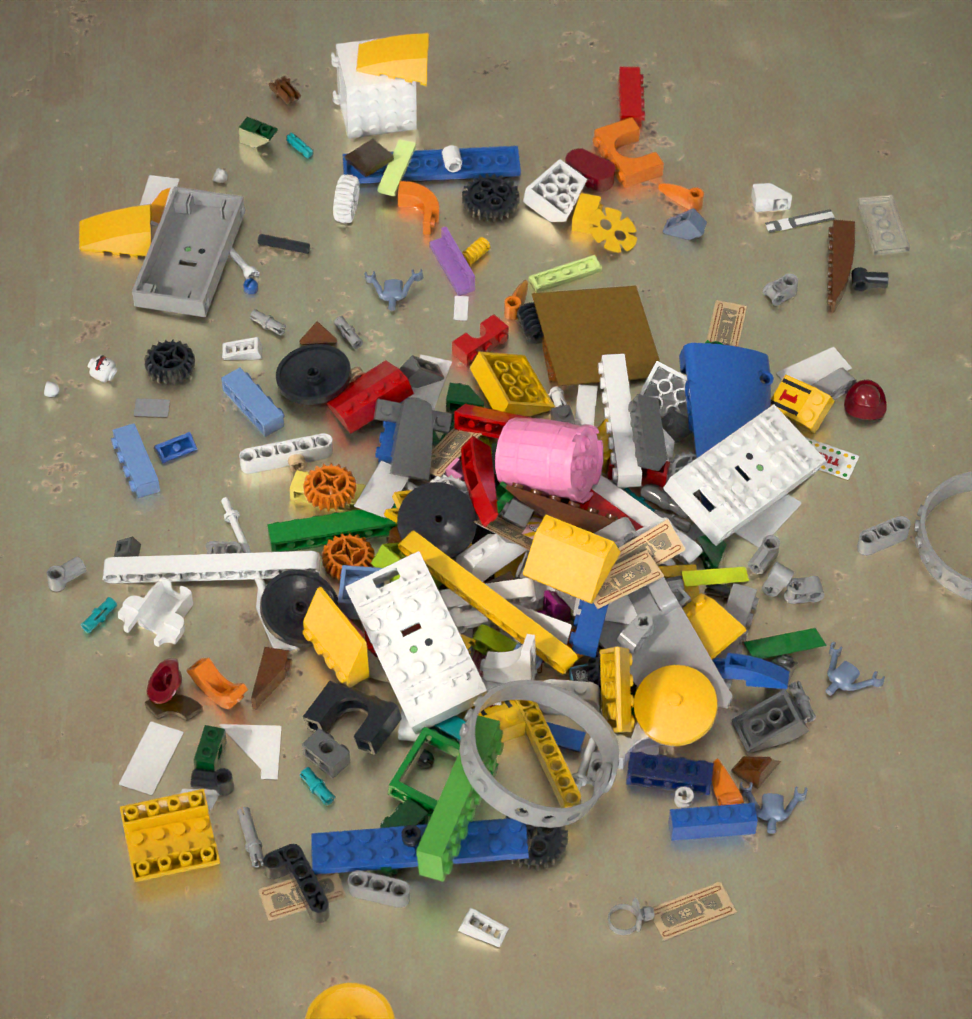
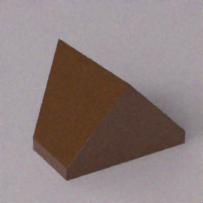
M317 321L299 342L300 344L337 343V338Z
M743 756L731 771L750 784L751 782L753 787L758 789L781 761L772 760L771 757Z

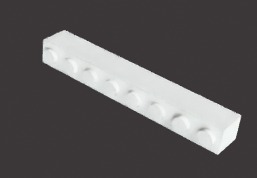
M625 354L602 355L601 363H598V373L602 374V377H600V388L604 389V392H602V403L606 404V407H604V417L608 419V422H606V432L610 434L608 446L613 451V453H610L611 464L615 466L612 469L613 480H617V487L641 486L642 470L641 467H638L637 458L635 457L633 431L630 425L631 417L628 411L631 395Z

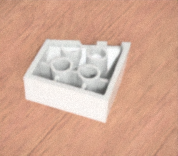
M559 159L525 189L523 202L549 222L567 221L587 179Z
M656 361L639 394L658 398L662 417L672 410L688 417L685 396L687 376Z

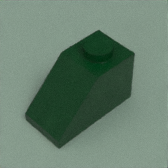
M449 383L446 397V412L454 413L464 404L484 408V401L469 385Z

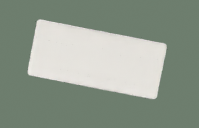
M455 296L454 320L467 321L468 296Z

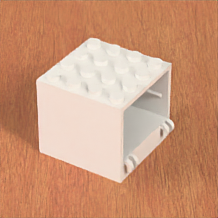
M376 39L336 44V57L334 53L331 54L332 65L337 67L338 95L335 90L333 91V102L341 106L348 139L417 129L416 81L410 83L405 82L403 78H388V75L384 74L376 76L357 72L359 44Z

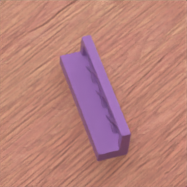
M441 228V238L430 241V248L458 296L475 291L474 273L448 228Z

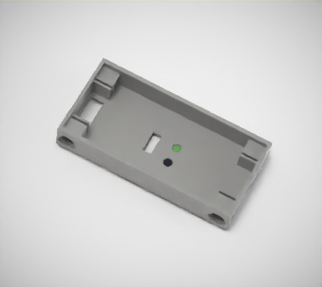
M181 187L173 188L132 290L135 307L206 317L245 214L243 196ZM180 261L197 263L196 267L179 264Z

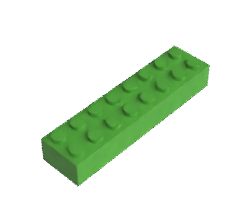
M478 715L475 726L476 747L484 766L490 773L491 771L494 772L497 764L496 758L502 754L504 743L501 742L503 730L500 729V721ZM460 752L416 850L419 875L443 882L446 875L452 871L454 856L457 857L459 855L460 842L466 838L468 833L467 826L469 822L474 820L475 807L480 805L482 797L472 787L464 772Z

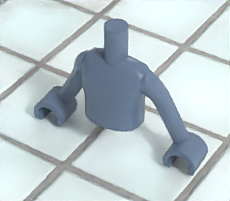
M413 269L411 271L412 276L405 283L404 287L402 280L390 279L384 282V290H382L381 285L376 279L375 271L370 276H368L367 272L364 273L366 282L373 283L380 299L389 301L388 309L391 311L395 310L396 301L402 300L407 296L412 283L423 279L422 269L417 274Z
M836 642L831 643L829 653L832 657L827 676L832 684L825 690L828 695L831 696L838 688L844 691H854L871 685L875 687L883 685L885 677L876 679L877 671L873 673L872 679L853 684L860 676L859 670L847 661H844L836 668L837 659L842 652V646L836 650L834 649Z
M741 781L739 787L741 795L746 796L750 803H755L757 816L762 820L768 821L767 832L770 834L776 832V822L787 819L798 801L805 800L807 795L806 787L802 794L798 793L797 787H795L794 797L784 810V797L782 795L766 793L762 795V806L760 809L751 793L752 783L750 782L749 788H744Z

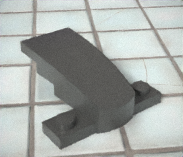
M408 398L402 403L377 399L374 419L396 423L392 439L394 442L391 452L390 474L428 481L433 431L448 434L452 414L432 410L431 404L420 398Z

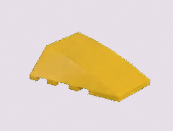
M430 34L399 35L359 44L357 72L376 76L384 74L388 75V78L391 79L398 77L405 79V82L412 83L417 81L421 82V85L427 86Z
M151 204L118 209L79 221V249L81 251L97 253L108 251L112 252L113 255H120V253L130 254V257L138 258V255L146 256L152 243Z

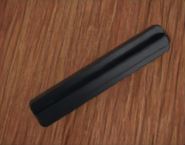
M259 234L258 236L259 245L308 254L310 251L309 243L265 234Z

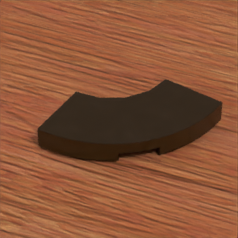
M174 694L170 700L162 704L154 703L150 699L145 701V706L157 719L173 715L188 721L203 710V706L196 700L179 694Z

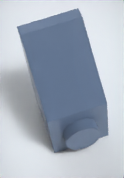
M693 208L667 219L662 232L667 235L691 240L703 235L707 221Z

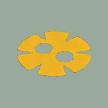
M605 207L606 216L600 209L595 210L590 215L589 223L597 226L589 228L590 233L597 243L606 240L605 249L621 253L620 244L626 251L631 250L635 246L637 237L629 233L637 232L636 228L628 217L620 221L622 212ZM602 219L608 220L612 225L611 229H603L600 221ZM616 230H621L625 233L626 239L624 241H620L615 237L614 233Z

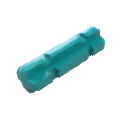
M294 133L286 136L287 142L292 144L300 153H303L306 158L313 156V149Z

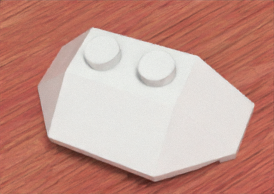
M488 534L459 554L456 558V563L483 582L523 554L527 549L498 534Z

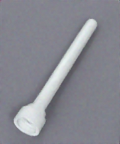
M231 248L229 255L241 267L244 277L246 279L254 276L258 278L260 272L254 266H249Z

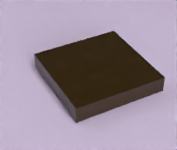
M372 138L345 155V160L363 176L368 177L392 162L394 156Z

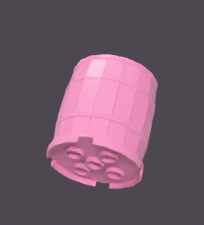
M515 417L510 419L502 429L496 449L495 469L498 482L501 483L503 481L506 485H512L513 482L524 485V490L531 492L533 488L542 491V496L548 498L551 494L578 503L588 501L593 495V492H590L593 484L598 485L603 465L602 440L597 439L599 430L597 427L589 424L579 426L568 422L538 418Z

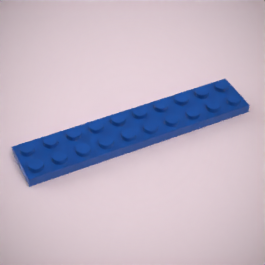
M518 146L459 148L462 165L461 169L457 172H450L446 169L442 156L443 149L415 150L402 181L479 178V175L485 178L486 174L489 177H492L493 174L496 177L500 175L502 177L521 176ZM343 154L344 175L348 174L357 177L360 184L381 182L388 164L365 177L345 160V155L347 154Z
M513 818L469 822L467 836L460 842L459 855L457 857L454 856L452 862L453 864L529 858L526 824ZM415 825L419 827L422 839L427 825ZM406 826L311 833L312 870L314 874L353 872L356 870H381L380 867H392V869L418 867L416 850L419 844L415 847H408L403 843L401 832ZM413 833L411 836L408 835V838H411L412 836L415 837V834Z

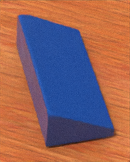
M191 432L153 447L161 463L198 450Z
M546 722L558 747L581 753L586 732Z

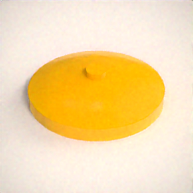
M668 665L651 672L640 683L634 697V712L638 725L648 737L664 745L682 746L697 741L709 731L717 715L718 703L713 685L704 674L684 665Z
M342 983L321 992L309 1006L305 1019L395 1018L389 1002L377 990L359 983Z

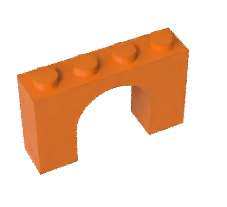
M632 117L595 129L593 144L600 150L602 158L614 163L616 178L618 182L622 183L624 188L663 176L664 163L656 152L637 158L625 157L617 152V149L639 141L640 128Z

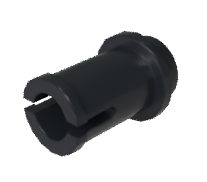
M728 584L706 585V594L721 596L722 599L729 598L731 587Z

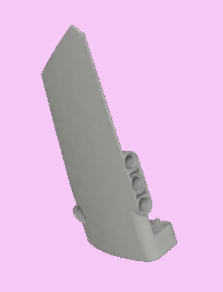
M627 517L620 518L594 533L615 542L618 548L639 536ZM662 577L628 594L637 615L641 613L649 614L653 619L654 625L653 634L646 640L641 649L635 654L629 650L633 659L630 666V674L633 675V682L638 687L643 679L656 669L668 665H684L704 674L714 687L718 708H728L733 696L665 578ZM554 589L559 597L564 599L574 611L576 597ZM605 620L599 642L605 649L612 647L626 648L617 639L629 624Z

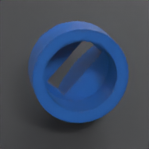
M253 278L245 280L243 284L244 292L255 294L258 291L257 281Z

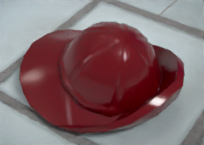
M869 379L860 380L848 390L844 407L846 412L855 418L877 420L882 418L887 410L886 396L878 383Z
M169 658L160 662L152 673L147 686V696L152 702L157 704L167 702L181 686L182 675L177 658Z

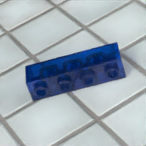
M630 752L626 784L674 791L680 787H688L693 793L710 795L714 763L705 760H688L683 757L672 758L665 755Z

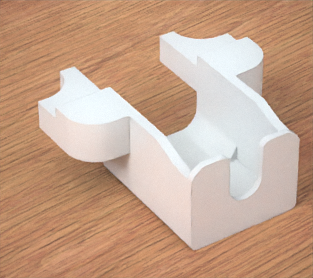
M161 577L144 598L139 596L128 597L118 612V618L125 622L123 627L127 633L130 632L138 621L140 627L158 634L154 639V645L159 647L161 644L168 642L176 645L185 632L183 618L193 606L192 592L188 588L180 586V593H177L172 589L171 581Z

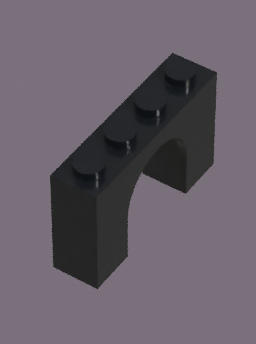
M332 681L327 683L303 715L308 730L316 732L320 728L326 733L336 719L346 712L362 711L367 713V718L355 733L354 738L358 749L374 755L377 754L402 719L398 705L395 703L381 700L375 695L370 696L358 689H351L342 683Z

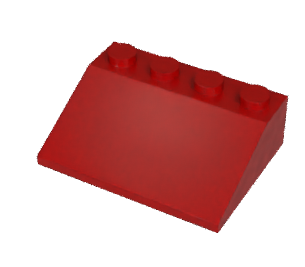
M385 360L350 382L340 395L324 403L351 434L374 419L377 399L400 403L413 395L414 392L408 378L402 371Z

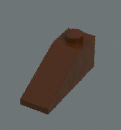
M264 648L251 696L252 709H257L286 678L287 671H291L292 659H289V650Z

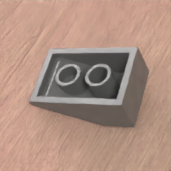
M785 689L732 719L748 754L791 742L809 732L794 699Z

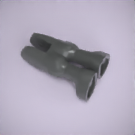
M650 483L641 489L642 498L657 504L663 509L672 510L682 518H690L662 487ZM694 495L700 501V497Z

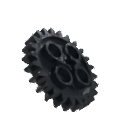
M486 174L485 178L479 175L478 180L473 178V182L468 181L467 186H464L462 204H464V209H467V213L473 212V217L479 215V220L483 217L486 218V221L489 218L496 221L497 217L503 220V215L509 217V213L514 214V209L518 208L520 198L519 191H517L518 187L514 186V182H509V178L503 180L502 175L496 178L495 174L492 177Z
M519 808V812H521V813H527V812H528L527 810H524L523 808ZM546 816V817H544V818H545V819H549V818H552V817H554V816ZM566 825L552 828L538 827L537 835L535 836L537 826H526L528 847L530 839L533 838L528 852L529 858L512 859V864L519 861V868L527 864L528 870L531 869L532 865H535L537 870H539L541 864L545 868H548V862L554 865L555 858L561 859V852H566L565 845H568ZM544 831H550L551 833L546 834ZM541 848L543 849V851H537L535 849Z

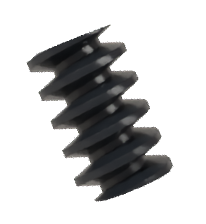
M534 302L522 305L517 311V318L526 336V340L531 344L543 342L545 338Z

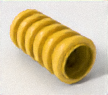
M479 237L462 254L468 265L471 266L489 251L491 247L485 238Z

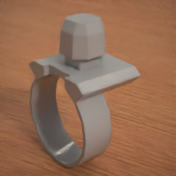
M635 897L632 906L618 904L610 910L608 925L618 935H629L635 930L640 932L642 920L648 921L654 918V909L650 906L640 909L639 901ZM620 909L628 910L636 916L637 922L630 929L620 930L611 924V914Z

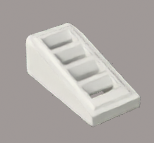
M259 337L223 343L222 358L223 360L262 359L263 346Z
M470 908L458 931L500 947L509 928ZM471 920L475 921L474 925L470 924ZM479 923L483 925L481 930L477 928ZM487 927L492 928L489 934L485 932ZM496 930L500 931L497 938L493 937Z

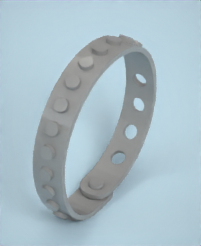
M967 472L944 481L927 495L925 504L920 505L917 516H920V520H915L914 531L917 532L915 537L916 548H918L921 560L929 573L946 589L972 601V579L956 572L939 558L929 542L925 527L927 516L939 503L953 495L972 491V472Z
M511 681L491 688L484 697L480 695L473 703L475 706L474 710L469 708L464 719L467 721L460 730V756L464 772L476 792L489 805L510 818L532 826L549 828L575 823L589 812L603 793H608L614 783L619 761V746L613 729L594 707L566 689L543 681ZM527 700L549 706L571 718L591 736L602 756L603 764L595 775L592 798L583 804L573 807L555 808L532 803L507 790L489 773L479 756L475 740V726L478 714L485 708L498 702ZM517 808H524L528 812L521 813L517 810ZM546 816H554V817L549 818V819H545V818H544V817H546Z

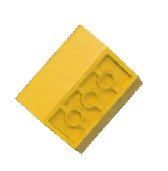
M204 789L120 806L134 882L220 864Z

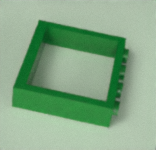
M424 727L391 780L387 795L403 803L410 798L428 812L429 816H432L438 801L400 781L424 742L456 758L460 752V744L452 738L440 735L434 729ZM498 763L496 764L494 772H490V774L493 777H495V775L497 774V769L499 765Z

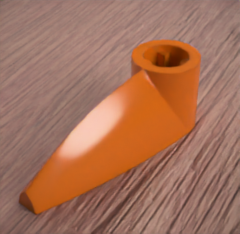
M659 184L658 186L662 193L689 210L693 208L696 211L701 210L704 197L702 189L694 187L689 190L673 184Z
M526 280L519 284L512 296L505 299L504 315L509 320H517V311L525 304L528 282Z
M716 759L712 766V785L718 805L744 804L743 797L720 760Z

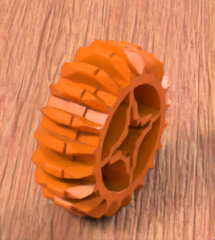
M332 462L329 466L323 463L321 468L316 466L315 471L310 470L303 484L304 495L308 503H312L314 508L319 506L320 511L327 508L328 512L333 508L337 512L338 507L344 509L345 504H350L351 499H354L357 490L356 480L352 472L348 471L346 467L341 468L340 464L333 466Z
M342 533L340 538L334 536L333 541L328 540L327 545H324L321 555L322 566L325 568L326 573L330 574L331 578L337 577L339 582L341 580L342 565L374 567L371 562L375 557V552L371 543L366 542L365 537L360 539L358 534L352 536L349 533L348 536H344Z

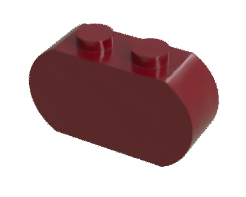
M583 148L573 149L566 155L565 163L587 179L584 185L587 188L596 192H604L613 186L615 178V165L613 162Z

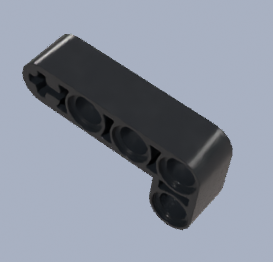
M288 844L267 853L263 858L265 875L269 879H278L289 874L310 918L316 923L327 921L330 914L328 899L302 848L297 844ZM272 864L277 865L276 867H270ZM305 873L306 875L299 876L298 874ZM310 890L315 891V892H313V893H307V891H310Z

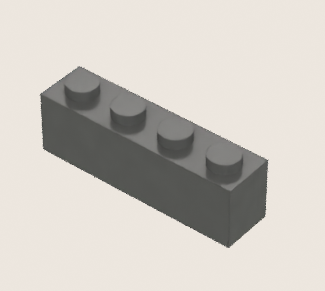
M637 394L628 406L638 467L659 471L668 460L658 398Z

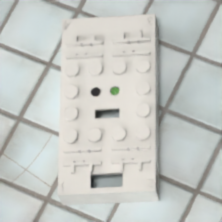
M772 405L671 476L663 489L712 543L717 546L815 474L826 459L775 405ZM736 466H739L750 478L748 482L735 469ZM700 490L716 508L709 513L693 495L696 491Z
M419 551L345 587L415 734L420 733L424 727L430 728L473 707V703L480 695L484 697L487 694V689ZM400 574L401 577L381 588H376V585ZM420 623L421 629L405 637L402 636V630Z

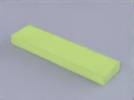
M399 139L393 152L394 160L388 164L378 186V193L391 196L396 195L399 182L402 181L416 149V143Z
M593 255L529 276V282L537 293L602 272V266L596 256Z

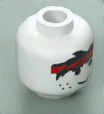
M99 355L96 358L93 357L88 364L90 376L103 383L108 380L111 381L117 372L116 363L104 355Z

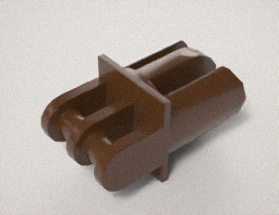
M282 76L280 80L276 79L274 83H269V87L276 94V98L280 97L287 105L294 102L295 99L301 98V94L291 85L290 78L287 79L285 76Z

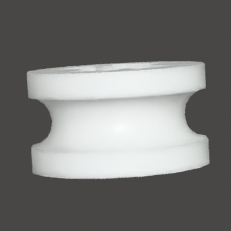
M688 787L678 788L674 797L675 804L680 808L690 807L694 798L693 791ZM682 795H686V800H682Z

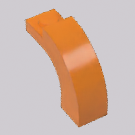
M400 181L398 206L412 207L422 212L424 215L423 234L430 235L431 228L435 227V222H439V203L436 196L425 186L413 182Z
M201 658L186 670L199 689L222 708H232L244 698L243 694L248 691L244 683L234 684L228 681L217 670L210 658Z

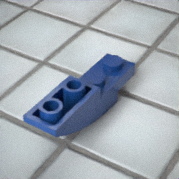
M727 653L726 659H712L723 679L746 680V686L788 688L790 672L769 661L735 653Z

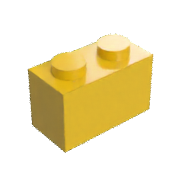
M580 193L572 218V231L591 234L589 228L597 227L589 223V218L597 209L603 212L604 205L601 204L600 196Z

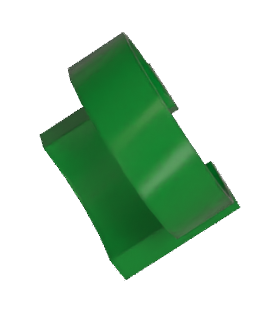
M503 481L496 488L498 514L503 511L506 503L515 497L506 489L507 485Z

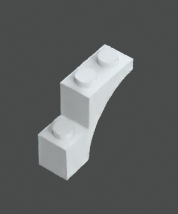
M637 722L631 738L623 734H615L619 746L617 768L623 770L629 758L644 748L669 745L652 740L642 731Z

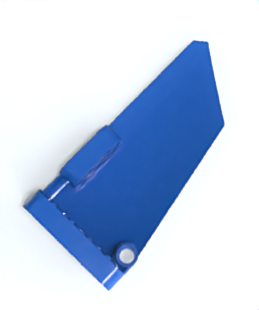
M688 343L683 346L679 355L680 372L687 375L685 396L689 430L694 432L697 459L771 406V384L774 377L770 373L769 357L765 353L722 344ZM739 466L735 467L748 482L750 480L748 475ZM700 491L701 504L710 513L716 507Z

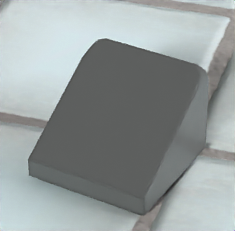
M133 536L118 540L114 557L139 556L140 542Z

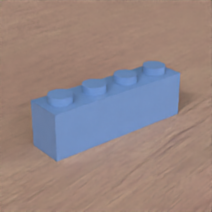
M238 368L221 378L222 390L265 437L284 427L283 418L285 416L283 411L274 405L272 399L263 393L262 388L252 381L251 376L247 372L245 373L241 368Z
M135 423L113 429L114 438H111V443L114 449H118L117 457L119 463L124 464L123 472L125 477L130 478L128 482L131 491H135L138 498L160 492L158 477Z

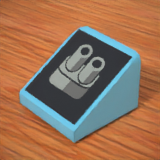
M588 664L569 668L570 680L590 682V680H587L588 673H586Z

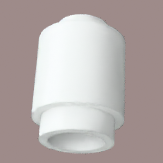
M456 146L445 147L442 150V156L446 169L450 172L459 171L462 165L459 148Z

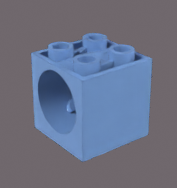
M342 565L338 607L349 619L360 620L345 587L383 568ZM384 582L376 585V588L383 587Z

